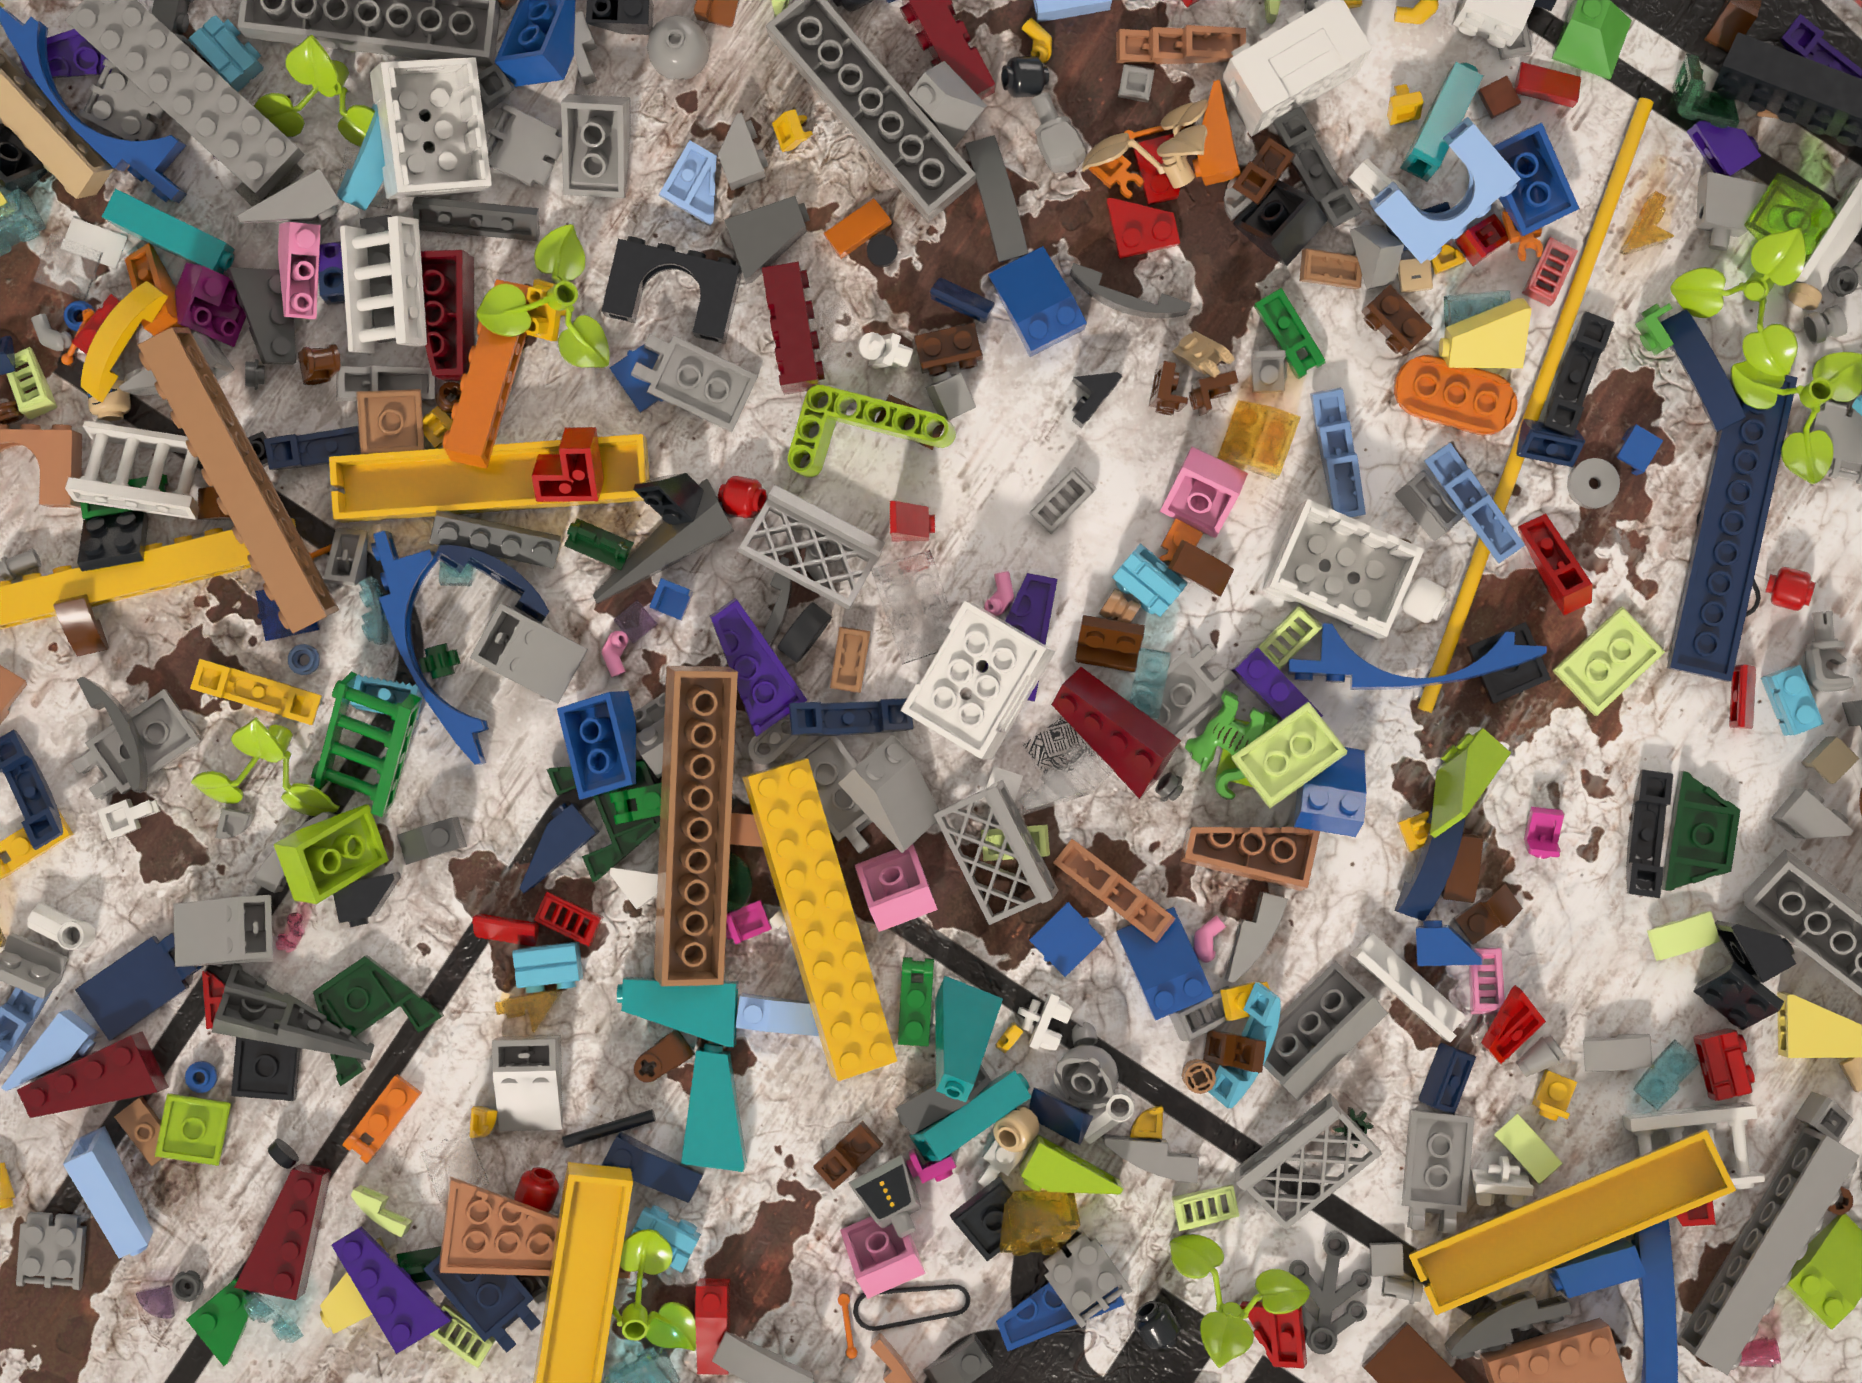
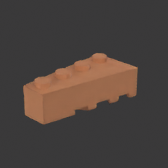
M1191 827L1186 831L1180 861L1302 891L1307 889L1309 885L1320 831L1294 827Z
M1601 1318L1507 1345L1504 1349L1498 1351H1487L1480 1354L1489 1383H1627L1610 1326Z

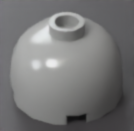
M680 15L665 17L656 23L649 33L647 50L650 62L656 71L667 79H691L699 74L707 64L709 58L707 35L701 26L689 17Z
M1081 1045L1070 1049L1057 1064L1053 1078L1057 1090L1067 1101L1071 1097L1079 1102L1078 1107L1097 1109L1104 1107L1114 1095L1119 1075L1116 1062L1105 1050L1094 1045Z

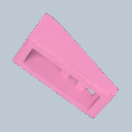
M1475 948L1483 956V959H1494V965H1469L1471 1014H1497L1505 1001L1501 948ZM1478 972H1494V977H1478ZM1479 985H1495V990H1479ZM1480 998H1495V1003H1480Z

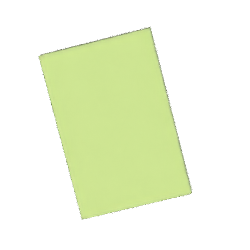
M1622 606L1552 671L1594 716H1597L1658 660L1665 651Z
M1307 702L1234 754L1232 760L1270 809L1345 756L1347 750L1313 706Z

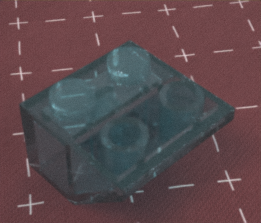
M19 188L5 195L4 197L8 203L0 207V256L12 250L11 247L21 241L28 242L39 236L40 231L47 228L30 195Z
M654 1346L638 1353L637 1360L629 1364L626 1361H622L609 1368L610 1373L604 1377L603 1383H679L680 1378L665 1348L661 1347L655 1350Z

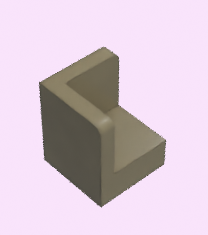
M1837 736L1825 737L1801 763L1805 767H1813L1828 783L1835 784L1860 758Z

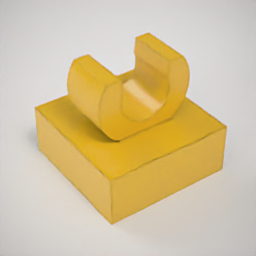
M1407 84L1394 86L1396 95L1390 97L1387 112L1390 126L1419 120L1424 102L1421 92L1410 93Z
M796 109L785 111L772 123L782 152L793 150L801 142L806 141L813 135L812 131H803L801 124L807 120V116H798Z
M438 406L423 417L424 436L436 449L443 445L444 434L447 430L450 431L453 422L452 418L446 412L439 409Z
M1428 811L1397 822L1409 852L1424 847L1431 828V824L1427 823Z

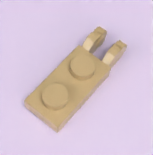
M1196 331L1183 337L1179 345L1172 351L1182 363L1204 375L1208 374L1214 378L1220 373L1217 367L1220 361L1230 364L1235 360L1226 347Z

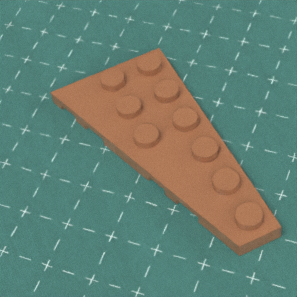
M450 1176L439 1271L440 1273L550 1276L559 1217ZM620 1266L618 1278L630 1279L631 1272L623 1270Z

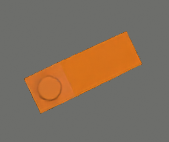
M1220 80L1213 81L1208 107L1202 125H1205L1207 128L1204 155H1197L1198 158L1192 159L1196 178L1202 177L1205 186L1238 178L1241 175Z
M147 243L124 259L133 290L147 281L168 296L152 323L145 319L141 321L143 328L155 336L171 327L184 326L178 324L176 287L153 245Z

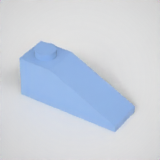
M747 993L740 995L736 1028L819 1036L809 1002Z
M70 1009L59 1012L1 1088L9 1091L80 1056L85 1057L95 1046L96 1042L93 1039L99 1032Z

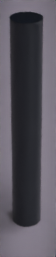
M653 1109L562 1136L565 1148L576 1146L655 1122L656 1117Z

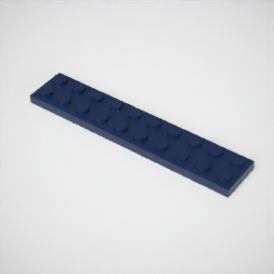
M1786 375L1784 384L1780 389L1796 388L1798 377ZM1736 394L1746 418L1718 432L1667 664L1668 669L1726 682L1732 681L1781 457V447L1786 434L1794 394L1784 396L1777 394L1775 405L1769 409L1762 410L1748 406Z

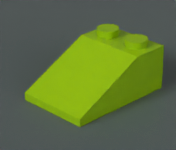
M1481 728L1474 735L1467 733L1456 746L1451 745L1441 756L1444 762L1436 772L1430 835L1434 838L1468 815L1511 754L1506 747L1484 728Z
M368 804L299 829L273 844L294 901L318 904L389 861Z
M1039 1134L1030 1145L1019 1166L1021 1177L1024 1179L1023 1183L1038 1192L1043 1188L1048 1192L1121 1195L1124 1189L1119 1178Z
M1846 1213L1837 1215L1808 1244L1806 1254L1794 1264L1791 1269V1278L1785 1286L1818 1322L1831 1330L1856 1307L1862 1298V1230Z

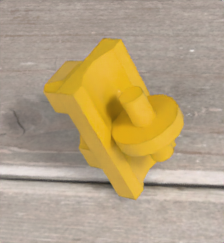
M534 279L533 286L529 287L527 291L529 304L546 297L547 291L556 284L542 279ZM548 304L530 310L531 326L525 331L527 335L548 341H557L560 318L566 315V310L557 311Z

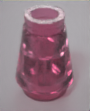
M1764 1336L1749 1343L1747 1342L1741 1352L1742 1359L1738 1366L1774 1368V1364H1781V1356L1776 1338L1768 1339L1767 1336Z

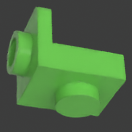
M1658 303L1641 313L1644 319L1635 324L1641 333L1640 340L1643 346L1648 351H1652L1654 356L1674 344L1658 317L1672 309L1670 303L1660 308Z

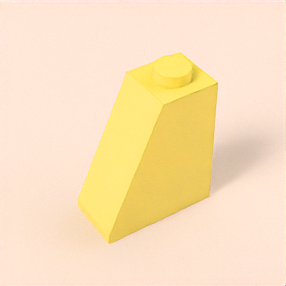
M1517 298L1447 326L1444 338H1440L1439 341L1440 357L1444 359L1449 368H1523L1531 307L1524 298Z
M1777 992V996L1784 1001L1780 1011L1777 1012L1778 1055L1787 1058L1862 1057L1861 1024L1796 995Z
M381 1237L376 1239V1241L388 1253ZM347 1272L320 1305L321 1319L327 1328H331L333 1334L372 1315Z

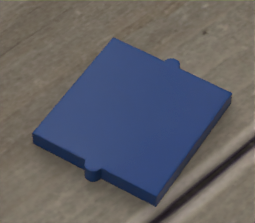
M644 344L635 351L629 350L626 357L610 367V370L640 413L657 401H664L647 393L650 383L631 376L636 362L653 369L659 354L644 348Z
M1069 902L1029 939L1044 955V961H1050L1064 977L1104 940L1089 924V919L1087 917L1083 918Z

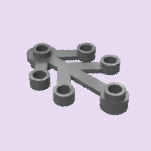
M1337 1231L1328 1233L1322 1242L1323 1249L1327 1254L1322 1290L1309 1274V1267L1304 1261L1295 1260L1289 1266V1272L1309 1287L1311 1291L1310 1296L1319 1307L1318 1320L1316 1321L1304 1306L1305 1304L1302 1305L1303 1324L1307 1328L1306 1343L1317 1354L1330 1353L1337 1345V1335L1354 1322L1364 1320L1367 1315V1309L1364 1304L1354 1300L1347 1305V1312L1331 1322L1332 1311L1358 1291L1368 1289L1372 1282L1370 1275L1365 1270L1358 1269L1352 1273L1349 1282L1335 1291L1340 1258L1346 1256L1349 1251L1347 1238ZM1332 1239L1340 1240V1246L1337 1249L1330 1248L1329 1243ZM1296 1266H1304L1305 1271L1302 1275L1294 1274ZM1359 1275H1365L1367 1278L1363 1285L1356 1284V1278ZM1353 1307H1362V1312L1359 1316L1351 1314ZM1323 1332L1326 1333V1340L1321 1343L1317 1342L1316 1335Z

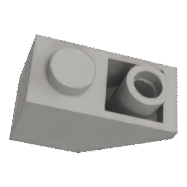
M742 113L736 114L718 153L731 191L766 178L763 168L768 167L763 150L759 149L756 151L752 141L758 138L752 121L745 122Z
M1795 789L1771 817L1795 838L1810 839L1850 836L1854 832L1847 825L1848 819L1835 809L1830 811L1822 804L1825 801L1823 797L1812 789H1808V791Z

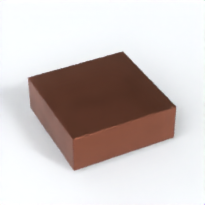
M1508 76L1478 91L1491 119L1521 104Z

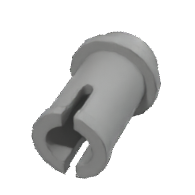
M33 548L10 558L4 556L0 561V574L4 580L9 578L15 580L16 575L41 567L40 558Z
M1384 1276L1381 1290L1383 1297L1409 1300L1410 1304L1421 1301L1423 1283H1418L1417 1279L1406 1281Z

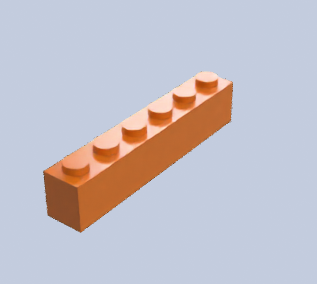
M496 279L494 287L500 284H512L524 293L526 298L525 305L529 304L527 291L532 286ZM479 321L477 327L479 337L476 346L473 345L469 352V370L461 378L460 391L462 393L459 402H455L451 414L453 422L450 431L447 430L444 434L443 448L449 459L453 462L487 469L527 333L524 332L514 337L501 336L488 330Z

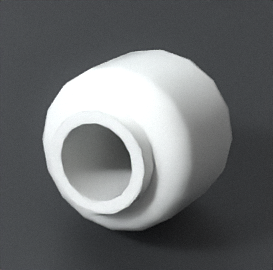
M1419 577L1414 583L1410 582L1403 598L1402 609L1406 614L1424 623H1429L1433 619L1436 621L1440 619L1448 605L1449 599L1446 598L1444 587L1427 578Z

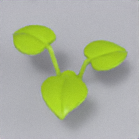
M311 34L302 43L293 48L285 60L286 68L290 75L301 84H312L313 88L294 107L291 100L280 93H269L257 100L254 107L286 137H294L302 132L305 125L303 117L298 112L305 107L318 91L326 97L340 95L339 112L343 118L338 122V130L350 143L361 147L375 110L365 105H353L346 110L345 100L348 89L344 87V84L349 76V70L342 62L331 60L321 44Z
M565 225L548 233L542 238L535 249L534 261L536 268L541 273L552 274L551 279L556 283L547 291L546 297L525 305V295L518 287L512 284H500L491 288L486 293L476 311L477 318L491 332L501 336L514 337L530 328L531 318L527 312L528 310L544 304H548L557 311L566 310L565 325L568 329L562 331L558 338V348L561 356L573 366L605 368L609 365L610 353L607 338L600 324L587 315H581L573 323L571 322L572 312L574 311L572 304L577 301L578 290L569 281L582 274L586 260L574 225Z
M1801 228L1773 233L1761 238L1754 245L1751 252V263L1756 271L1750 275L1745 283L1741 282L1738 286L1731 289L1723 290L1726 283L1724 274L1708 267L1696 268L1685 272L1670 286L1671 293L1684 310L1687 309L1690 315L1697 318H1709L1716 315L1724 305L1723 296H1729L1738 291H1743L1749 300L1758 301V332L1749 333L1743 339L1742 348L1744 356L1754 368L1765 374L1786 376L1790 373L1798 350L1795 334L1790 328L1781 324H1771L1764 329L1763 320L1765 304L1767 303L1766 296L1773 288L1774 283L1779 286L1791 284L1803 271L1806 259V245Z
M1838 352L1826 355L1819 359L1812 369L1814 380L1804 387L1799 385L1796 388L1780 389L1784 384L1785 376L1765 374L1754 368L1747 360L1732 365L1731 381L1738 397L1748 406L1761 410L1769 409L1775 405L1777 394L1784 396L1798 393L1801 403L1811 409V413L1803 427V433H1792L1784 440L1781 447V457L1785 466L1795 475L1811 484L1820 482L1831 466L1834 450L1833 443L1826 432L1821 430L1810 432V427L1817 413L1820 412V406L1828 400L1845 403L1855 399L1862 391V354Z
M257 717L252 719L247 725L237 729L231 737V741L237 749L246 755L253 756L237 779L231 781L223 773L207 771L197 774L191 781L192 785L196 786L209 798L225 804H235L240 802L244 796L243 791L237 786L241 784L260 758L272 763H277L283 759V789L286 791L282 793L281 799L286 805L299 813L309 816H318L323 812L334 813L340 808L326 794L314 786L303 783L290 785L289 759L291 753L287 749L293 734L289 729L281 725H271L267 729Z
M644 1229L631 1234L623 1242L620 1266L625 1271H638L635 1303L629 1304L623 1310L622 1316L613 1305L612 1314L617 1320V1326H622L624 1337L632 1341L641 1340L646 1336L649 1342L662 1348H683L695 1351V1316L687 1306L676 1302H668L661 1306L658 1313L651 1311L648 1315L647 1309L641 1305L643 1273L645 1272L650 1275L660 1274L670 1266L673 1256L670 1243L658 1231L652 1229Z
M1195 1234L1178 1236L1169 1242L1172 1263L1182 1275L1188 1278L1201 1279L1210 1272L1213 1276L1217 1302L1216 1310L1218 1312H1210L1204 1316L1200 1324V1335L1207 1353L1218 1368L1244 1354L1252 1346L1254 1334L1250 1325L1243 1319L1248 1318L1249 1312L1258 1301L1262 1300L1264 1309L1269 1313L1286 1314L1301 1307L1310 1296L1311 1291L1309 1287L1297 1277L1284 1270L1270 1269L1262 1272L1257 1277L1255 1288L1259 1294L1253 1296L1245 1309H1241L1235 1302L1223 1304L1219 1275L1215 1268L1224 1261V1254L1220 1246L1210 1238Z

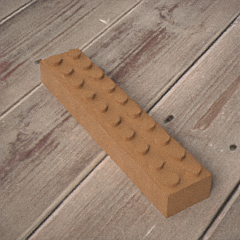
M171 327L138 344L141 353H139L141 363L146 370H151L157 382L154 385L158 394L163 400L167 399L173 410L170 412V416L174 424L179 429L182 428L188 438L186 446L194 458H199L203 469H201L202 476L210 487L214 486L219 496L217 498L218 506L225 515L229 514L235 525L232 527V531L240 544L244 543L250 555L247 558L253 570L260 572L265 581L263 589L271 601L275 600L280 609L278 616L286 629L290 628L292 633H295L339 611L335 600L324 583L319 570L190 329L186 327Z
M666 667L654 978L661 986L724 985L738 672L730 667Z

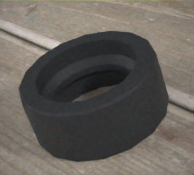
M814 602L810 603L789 628L777 648L798 663L826 629L832 616Z

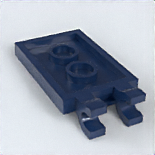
M174 932L161 941L156 936L150 937L75 989L109 1041L114 1040L189 989L190 986L185 979L204 967H175V961L170 955V952L175 949Z
M440 1254L423 1268L481 1339L485 1342L493 1336L506 1353L516 1345L515 1341L505 1331L514 1321L520 1317L531 1331L541 1323L527 1306L534 1298L515 1275L440 1273Z

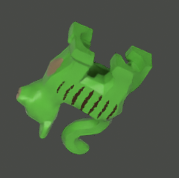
M1225 690L1221 697L1224 703L1222 708L1209 719L1203 734L1186 741L1185 749L1190 753L1191 758L1200 764V771L1204 772L1213 761L1217 746L1234 755L1274 727L1278 722V717L1267 711L1261 713L1253 707L1249 713L1251 720L1249 724L1244 725L1234 719L1238 710V696ZM1226 769L1217 776L1215 788L1220 797L1226 800L1235 798V793L1228 788L1227 784L1230 781L1245 778L1240 769Z

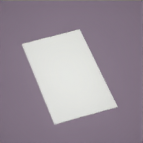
M73 217L61 249L116 269L127 237Z

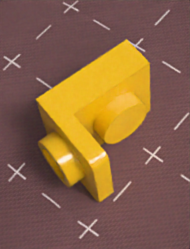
M1255 982L1220 990L1226 1021L1250 1016L1244 1011V1007ZM1260 982L1270 990L1267 982Z
M1545 1069L1532 1105L1540 1108L1539 1115L1557 1121L1559 1116L1568 1119L1570 1113L1566 1112L1577 1082Z

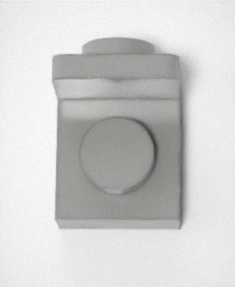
M1273 345L1261 346L1259 351H1255L1251 355L1252 393L1285 391V350H1278V346Z

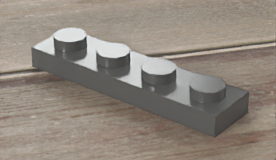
M415 197L412 203L413 218L419 219V230L528 241H538L540 236L539 208Z
M384 215L360 219V226L366 229V235L389 231L388 217L392 216ZM389 244L367 247L369 266L391 262ZM392 275L370 278L371 297L393 293ZM394 306L372 310L375 328L395 325ZM396 338L377 340V342L384 343L396 341Z
M436 510L430 536L431 544L463 546L491 556L554 568L561 536L439 510Z

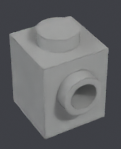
M950 371L943 372L932 378L933 384L925 387L937 414L945 417L947 420H951L976 408L961 373L951 375Z

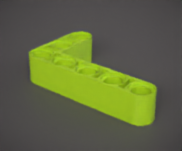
M815 385L805 395L787 461L791 469L807 478L817 476L823 468L836 422L937 448L950 446L956 438V430L945 417L936 413L825 385ZM828 395L827 404L822 408H818L819 399L822 396ZM856 402V411L852 415H847V407L851 403ZM881 410H886L884 420L875 423L876 414ZM915 417L914 426L909 430H904L905 421L908 418ZM941 424L944 425L943 434L940 437L933 438L934 428ZM815 425H819L818 434L810 438V429ZM809 454L811 457L810 463L806 467L801 468L800 462L802 458Z

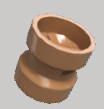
M1115 588L1100 610L1099 615L1106 619L1111 618L1116 621L1131 623L1141 604L1135 600L1126 601L1123 593Z
M1190 1060L1182 1069V1080L1192 1092L1203 1094L1213 1088L1216 1080L1215 1072L1204 1060Z

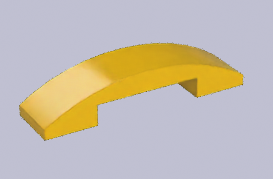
M147 281L125 296L100 326L89 347L81 376V388L96 400L103 402L119 377L111 370L142 319L153 322L168 298L165 293Z
M199 659L190 687L192 690L225 698L309 725L314 724L322 695L203 659Z

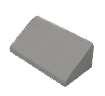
M1422 470L1395 493L1397 499L1434 541L1447 533L1464 517L1425 470Z

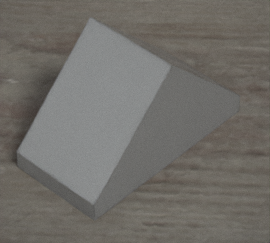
M1377 224L1351 229L1350 234L1366 290L1394 284L1404 244Z
M336 528L323 577L324 583L356 586L366 578L367 531Z
M1815 1092L1810 1093L1795 1116L1796 1119L1811 1129L1829 1136L1838 1143L1854 1120L1833 1100Z

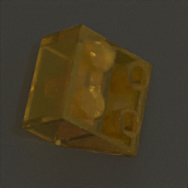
M1238 400L1217 459L1276 480L1281 474L1301 417L1272 406Z
M1035 1190L1014 1191L1004 1204L1000 1252L1022 1256L1030 1252H1042L1043 1255H1053L1060 1251L1081 1225L1075 1194L1048 1192L1047 1190H1041L1040 1192Z

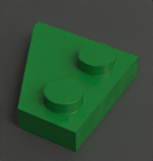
M238 1277L186 1319L223 1366L231 1361L235 1347L242 1337L248 1318L252 1315L257 1300L250 1291L234 1288L239 1279Z

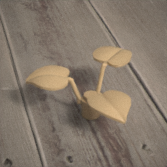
M1203 99L1181 105L1170 111L1162 119V128L1164 130L1173 128L1174 138L1164 142L1157 149L1158 155L1162 157V164L1134 139H1129L1128 133H1121L1110 136L1096 144L1085 157L1082 171L1085 172L1089 167L1111 162L1123 155L1129 147H1133L1157 168L1160 175L1166 173L1173 188L1187 185L1195 178V174L1186 155H1204L1207 128L1205 125H1195L1181 131L1180 129L1182 126L1193 124L1204 114L1208 107V100Z

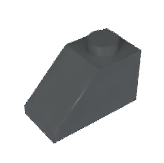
M458 817L441 820L397 835L406 865L467 847Z
M973 1333L923 1369V1371L932 1383H972L993 1367V1359L975 1333Z

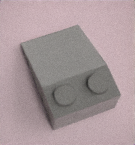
M568 94L561 101L563 195L625 198L631 130L630 97Z
M319 168L237 215V219L240 224L312 221L317 217L322 222L338 212L336 206L340 204V200Z
M893 735L887 738L838 783L901 853L909 848L936 822L933 814L939 811L933 796L914 758Z

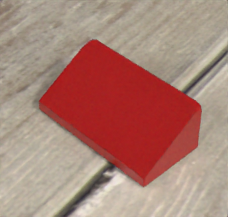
M1521 62L1514 89L1520 95L1573 108L1578 103L1581 77Z
M1742 664L1735 665L1731 681L1730 728H1753L1756 667Z
M481 913L473 916L474 935L478 938L527 946H536L540 928V924L537 922Z

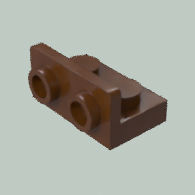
M1391 284L1361 311L1365 315L1363 318L1365 323L1372 330H1379L1387 338L1385 340L1387 346L1394 353L1398 354L1400 352L1403 356L1433 329Z
M975 322L914 336L922 374L929 372L930 377L937 376L946 372L947 368L959 366L960 370L971 369L978 366V361H983Z
M1163 361L1155 370L1149 406L1155 407L1156 413L1174 415V411L1180 412L1188 404L1189 398L1172 394L1173 391H1176L1179 381V373L1175 372L1176 363Z
M1236 370L1219 374L1215 378L1211 376L1199 379L1192 385V391L1189 392V400L1192 409H1198L1199 416L1205 415L1212 410L1211 399L1227 396L1228 393L1232 392L1231 388L1239 383Z
M1083 615L1077 641L1075 662L1136 672L1145 625Z

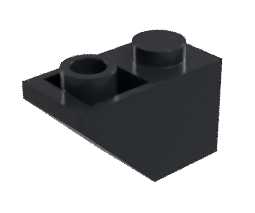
M587 0L586 23L620 34L649 35L653 29L654 4L652 0Z
M687 473L661 476L635 484L633 489L669 525L693 522L704 492Z

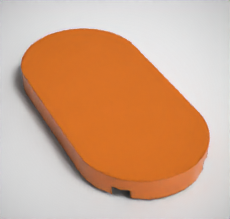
M1422 355L1409 360L1399 369L1394 380L1396 401L1406 413L1420 419L1476 435L1485 436L1500 432L1512 422L1517 411L1516 394L1504 377L1478 368H1449L1443 358Z

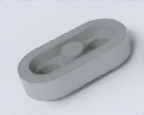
M790 713L750 740L748 754L754 762L762 765L772 763L800 737L798 735H791V733L785 734L781 730L783 723L790 722ZM767 743L770 746V751L767 755L759 753L760 744Z

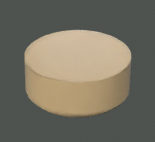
M1796 283L1792 286L1788 298L1800 308L1815 310L1822 300V294L1812 285Z

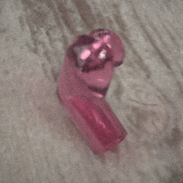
M297 912L291 913L287 917L288 935L281 933L277 936L276 948L278 950H286L287 953L296 950L305 933V926L302 915Z

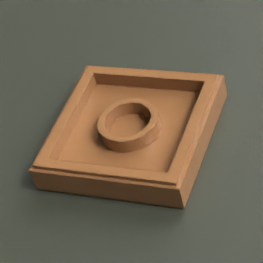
M421 389L356 392L360 454L424 450Z

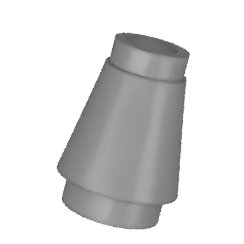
M1550 1035L1545 1039L1541 1037L1516 1063L1523 1074L1528 1077L1531 1074L1533 1075L1561 1063L1559 1060L1565 1057V1054Z

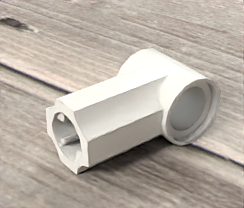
M1368 158L1348 178V181L1370 201L1393 181L1410 201L1412 200L1411 193L1402 183L1394 179L1390 180Z
M42 902L38 903L27 919L28 928L58 942L62 948L67 950L87 948L95 940V929L89 922L79 921ZM75 927L80 932V939L77 943L72 939V931Z
M1116 1089L1114 1095L1104 1107L1090 1109L1086 1112L1093 1116L1084 1136L1089 1145L1120 1122L1129 1120L1133 1115L1134 1102L1128 1091ZM1117 1098H1122L1128 1102L1129 1106L1124 1112H1115L1111 1108V1103Z

